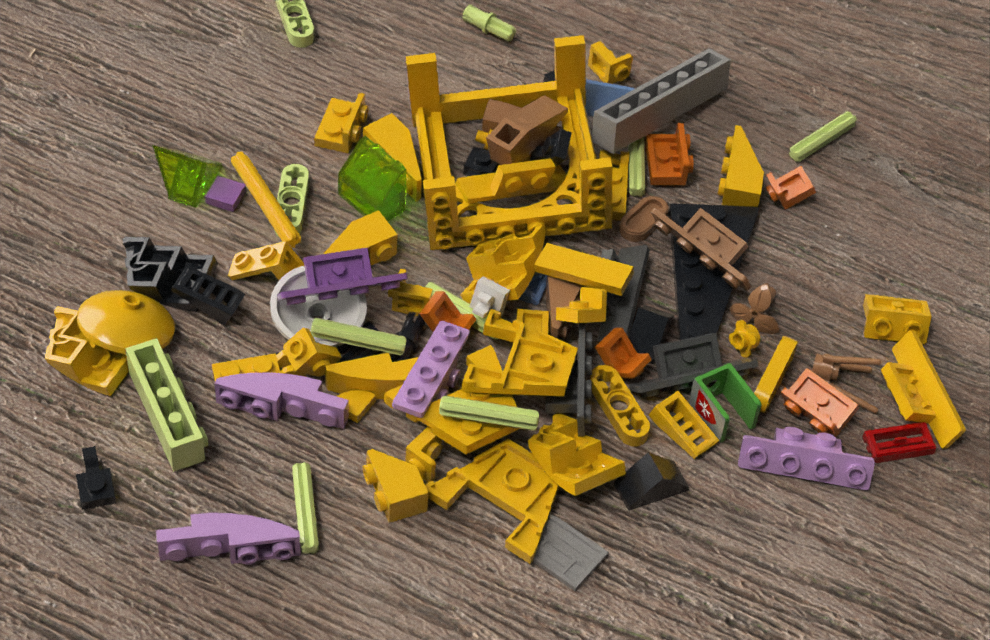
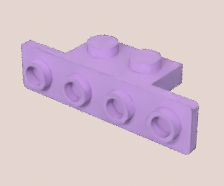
M440 321L395 396L392 407L422 418L432 402L442 398V396H447L449 394V387L455 388L460 376V370L456 368L458 355L466 343L470 331L463 327Z
M785 427L784 429L776 428L773 440L744 435L738 466L745 469L868 490L875 460L871 457L843 453L841 439H836L831 434L818 433L814 435L803 433L801 429L795 427Z

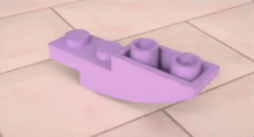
M262 372L220 377L214 383L216 403L222 404L229 409H239L252 413L259 418H269L278 421L282 411L294 417H304L320 422L328 427L334 426L341 429L345 428L349 419V400L323 393L321 380L285 373Z
M233 513L190 514L191 526L156 530L160 561H179L187 557L203 555L213 557L230 552L231 564H252L259 560H285L292 556H300V535L298 530L272 520Z

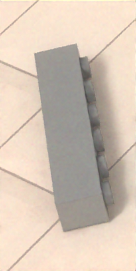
M708 48L594 111L592 141L614 154L726 90L731 59Z

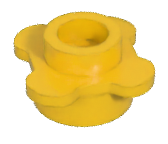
M739 320L735 324L734 332L729 334V341L734 348L740 351V355L746 358L751 355V349L759 346L760 334L754 325L746 324L744 320Z

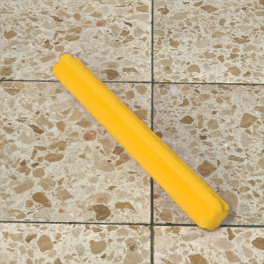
M238 151L235 156L231 157L232 165L282 242L286 241L291 248H295L296 244L301 242V236L249 157L242 151Z

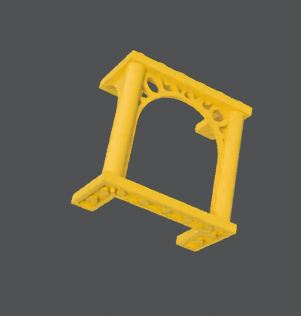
M584 35L554 39L555 81L442 95L439 94L436 54L428 53L405 56L413 127H417L424 177L423 188L430 251L471 245L477 246L478 244L496 240L515 233L517 238L531 234L535 227L539 225H544L545 236L612 228L611 157L596 159L585 108L586 53ZM545 95L568 108V113L561 119L563 130L572 133L567 152L569 170L562 185L552 195L538 203L520 208H495L478 202L467 203L455 184L454 176H451L443 123L483 119L489 99L522 108ZM576 187L575 192L569 191L568 189ZM560 199H568L573 201L574 203L558 205L557 201ZM468 210L477 212L475 216L460 217Z

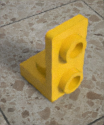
M284 241L235 254L228 277L231 280H236L272 271L275 277L280 280L291 270L304 266V262L288 243Z

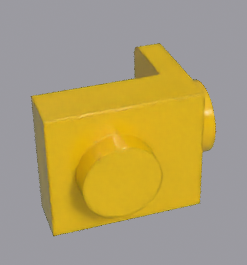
M308 328L300 329L283 345L294 371L298 373L321 377L325 375V365L335 364L342 358L337 347L316 343Z

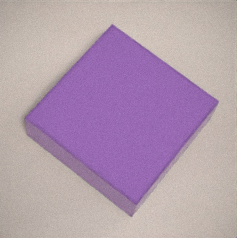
M217 176L205 196L206 204L234 212L246 192V185Z

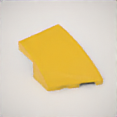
M544 225L536 226L531 234L517 238L515 233L496 240L478 244L466 257L473 281L460 294L462 300L469 304L471 303L477 281L483 276L510 290L507 301L518 300L525 292L535 273L534 264L542 252L546 231Z
M57 306L54 311L56 316L55 328L50 330V344L46 350L45 360L56 370L93 391L111 396L129 372L126 354L107 350L90 341L79 329L77 323L78 310Z
M554 414L552 424L543 425L539 429V433L534 434L528 440V447L542 469L557 485L574 496L626 474L624 461L602 453L601 440L588 435L578 437L577 420L566 415Z

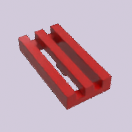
M926 422L864 431L862 436L864 443L867 442L866 449L868 453L872 454L871 458H874L875 464L933 455L936 451V445ZM922 434V436H918V437H912V438H907V437H906V436H911V435ZM895 438L892 441L876 443V441Z

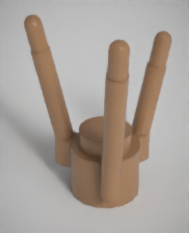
M816 354L812 372L853 400L860 407L873 413H878L877 407L832 384L830 381H837L840 369L871 373V367L861 365H881L882 361L880 359Z

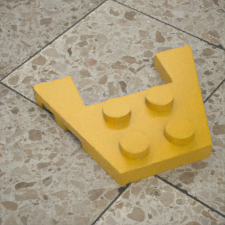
M490 309L484 324L483 335L514 343L504 371L469 363L462 382L461 391L468 393L564 396L578 348L544 332H541L540 336L524 329L525 323L516 319L511 323L501 318V312Z
M491 345L467 355V367L470 363L502 371L495 350ZM402 385L384 393L386 405L393 408V400ZM460 389L447 395L517 407L512 394L462 392ZM441 398L430 404L422 418L406 413L408 419L415 423L421 421L432 428V434L464 454H468L521 429L442 416L439 414Z
M509 438L475 456L473 462L460 469L455 467L446 472V477L434 483L432 480L425 484L428 491V499L445 510H448L467 488H470L522 521L506 539L505 548L529 564L534 559L559 489V485L542 469L534 455Z

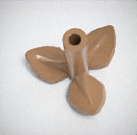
M768 283L762 284L752 291L748 297L751 308L742 303H736L730 307V312L737 321L744 320L747 324L753 318L755 319L754 325L760 332L775 334L780 331L776 319L764 314V311L770 307V303L777 294L776 290L770 287Z

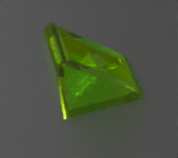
M152 145L168 193V199L196 208L222 169V163L195 154Z

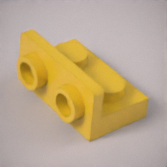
M364 93L358 94L355 103L331 98L314 137V146L349 153L352 143H357L359 140L361 122L365 123L368 117L369 106L365 105Z
M865 294L863 302L866 316L863 332L865 338L899 341L911 330L917 333L922 344L927 342L932 318L927 301Z

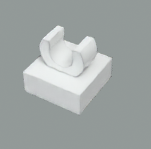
M484 276L477 281L469 306L473 308L472 313L485 318L488 316L490 309H495L501 312L502 316L510 290Z

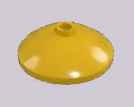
M126 290L104 291L86 299L78 310L77 323L85 337L96 345L117 353L126 354L125 348L156 338L163 349L172 341L175 332L174 319L166 308L151 297Z

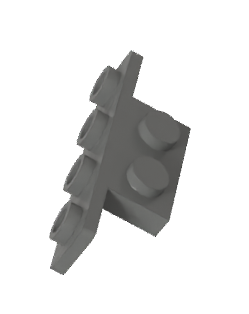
M647 245L622 248L619 251V255L616 254L614 249L602 250L601 258L634 266V275L622 296L607 292L606 322H601L597 338L598 342L614 328H623L629 338L650 252Z
M579 323V351L565 395L546 396L545 401L546 413H577L578 437L585 436V424H591V404H585V399H592V380H586V375H592V356H586V351H592L593 341L592 332H586V323Z
M710 333L653 346L658 378L631 383L629 387L630 391L641 393V397H649L660 394L661 388L671 386V390L690 387V382L694 381V378L728 363L732 364L740 376L749 374V368L757 367L759 364L758 359L742 358L722 363L717 334Z

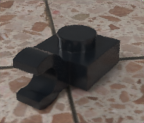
M560 129L553 135L548 136L543 146H537L531 153L530 160L551 158L555 166H558L566 160L572 133Z
M473 146L464 164L463 174L467 177L496 173L499 164L490 159L488 150Z
M96 446L82 448L86 472L76 474L82 510L116 504L110 468L100 470Z

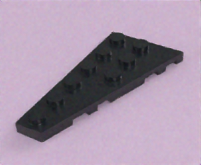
M670 203L669 218L683 228L701 208L748 244L760 207ZM671 234L678 340L710 333L718 334L733 287L722 278L724 274L715 268L714 271H711L699 260L701 256L696 252L692 251L689 254L676 243L678 239ZM744 253L732 265L738 271L740 269Z

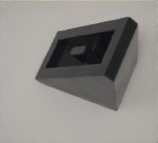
M644 305L638 308L629 340L637 353H649L652 359L649 363L654 364L653 346L663 344L675 315Z
M650 452L630 467L625 475L620 476L614 482V486L628 511L686 492L689 489L674 461Z

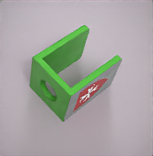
M731 363L694 378L689 404L720 440L718 443L725 440L730 418L715 396L723 393L749 429L756 427L762 406L760 400ZM717 380L709 389L706 387L710 382Z

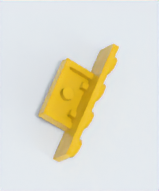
M548 158L498 165L496 173L457 178L456 186L467 203H475L556 191L562 185L567 175L560 165L555 166L552 159Z
M909 330L892 348L898 363L888 362L881 369V372L905 420L928 423L940 447L948 449L966 431V428L917 333Z

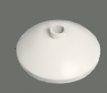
M304 266L295 268L285 274L273 289L270 301L271 317L278 331L288 340L302 328H308L311 331V325L314 320L313 316H320L325 320L362 327L367 311L365 294L350 295V290L337 292V298L319 300L318 295L307 296L306 302L301 304L287 305L286 300L278 301L277 294L280 292L308 288ZM313 337L316 343L338 347L345 344Z

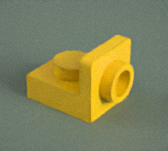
M601 41L591 44L588 66L604 83L613 84L623 81L630 76L633 56L630 53L616 58L614 53L608 50Z
M400 269L398 274L407 273V270ZM406 280L400 282V288L388 290V297L392 298V311L405 314L416 312L415 316H418L431 299L433 289L407 284Z
M581 287L580 301H569V306L556 307V320L573 323L606 322V289Z
M426 427L406 447L405 462L417 466L422 479L426 482L435 479V459L442 450L441 439L432 434V428Z

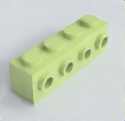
M157 338L125 348L129 374L173 472L205 461L204 447L209 445L203 427H198L196 423L197 417L192 403L186 402L182 381L179 377L175 378L173 374L174 367L169 354H164Z

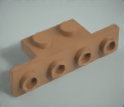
M657 208L651 211L656 221L654 226L666 236L671 233L678 239L676 243L689 254L694 251L701 256L699 258L700 262L709 270L714 271L716 268L724 274L722 278L731 287L737 289L740 286L746 292L751 288L747 277L732 266L748 248L747 242L701 208L683 228Z

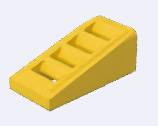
M679 391L657 404L648 415L662 431L693 459H696L720 441ZM673 411L676 415L672 417L669 412ZM682 419L685 423L679 426L677 422ZM692 428L695 432L688 436L685 431ZM701 436L705 441L696 446L693 441Z

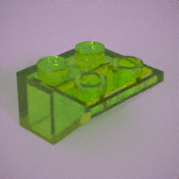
M364 136L359 140L338 173V195L363 216L379 210L389 222L405 211L406 169L400 161L394 160L379 144H375L368 137Z

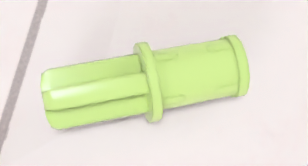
M471 4L463 12L462 20L482 29V32L485 34L488 32L508 42L516 34L514 26L497 19L494 13L489 14Z

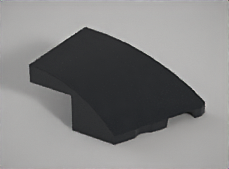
M124 237L123 244L126 248L127 257L125 258V266L128 269L127 284L129 289L151 297L162 305L198 312V308L171 291V288L187 265L213 277L218 265L215 256L186 254L182 246H157L153 244L150 237ZM189 279L185 287L191 289L195 282ZM200 286L197 292L203 294L205 288Z

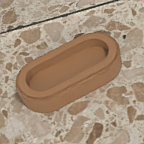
M656 196L643 198L621 218L619 227L621 236L631 242L645 240L657 229L654 226L656 221L651 211L657 208L667 216L669 208L666 201Z

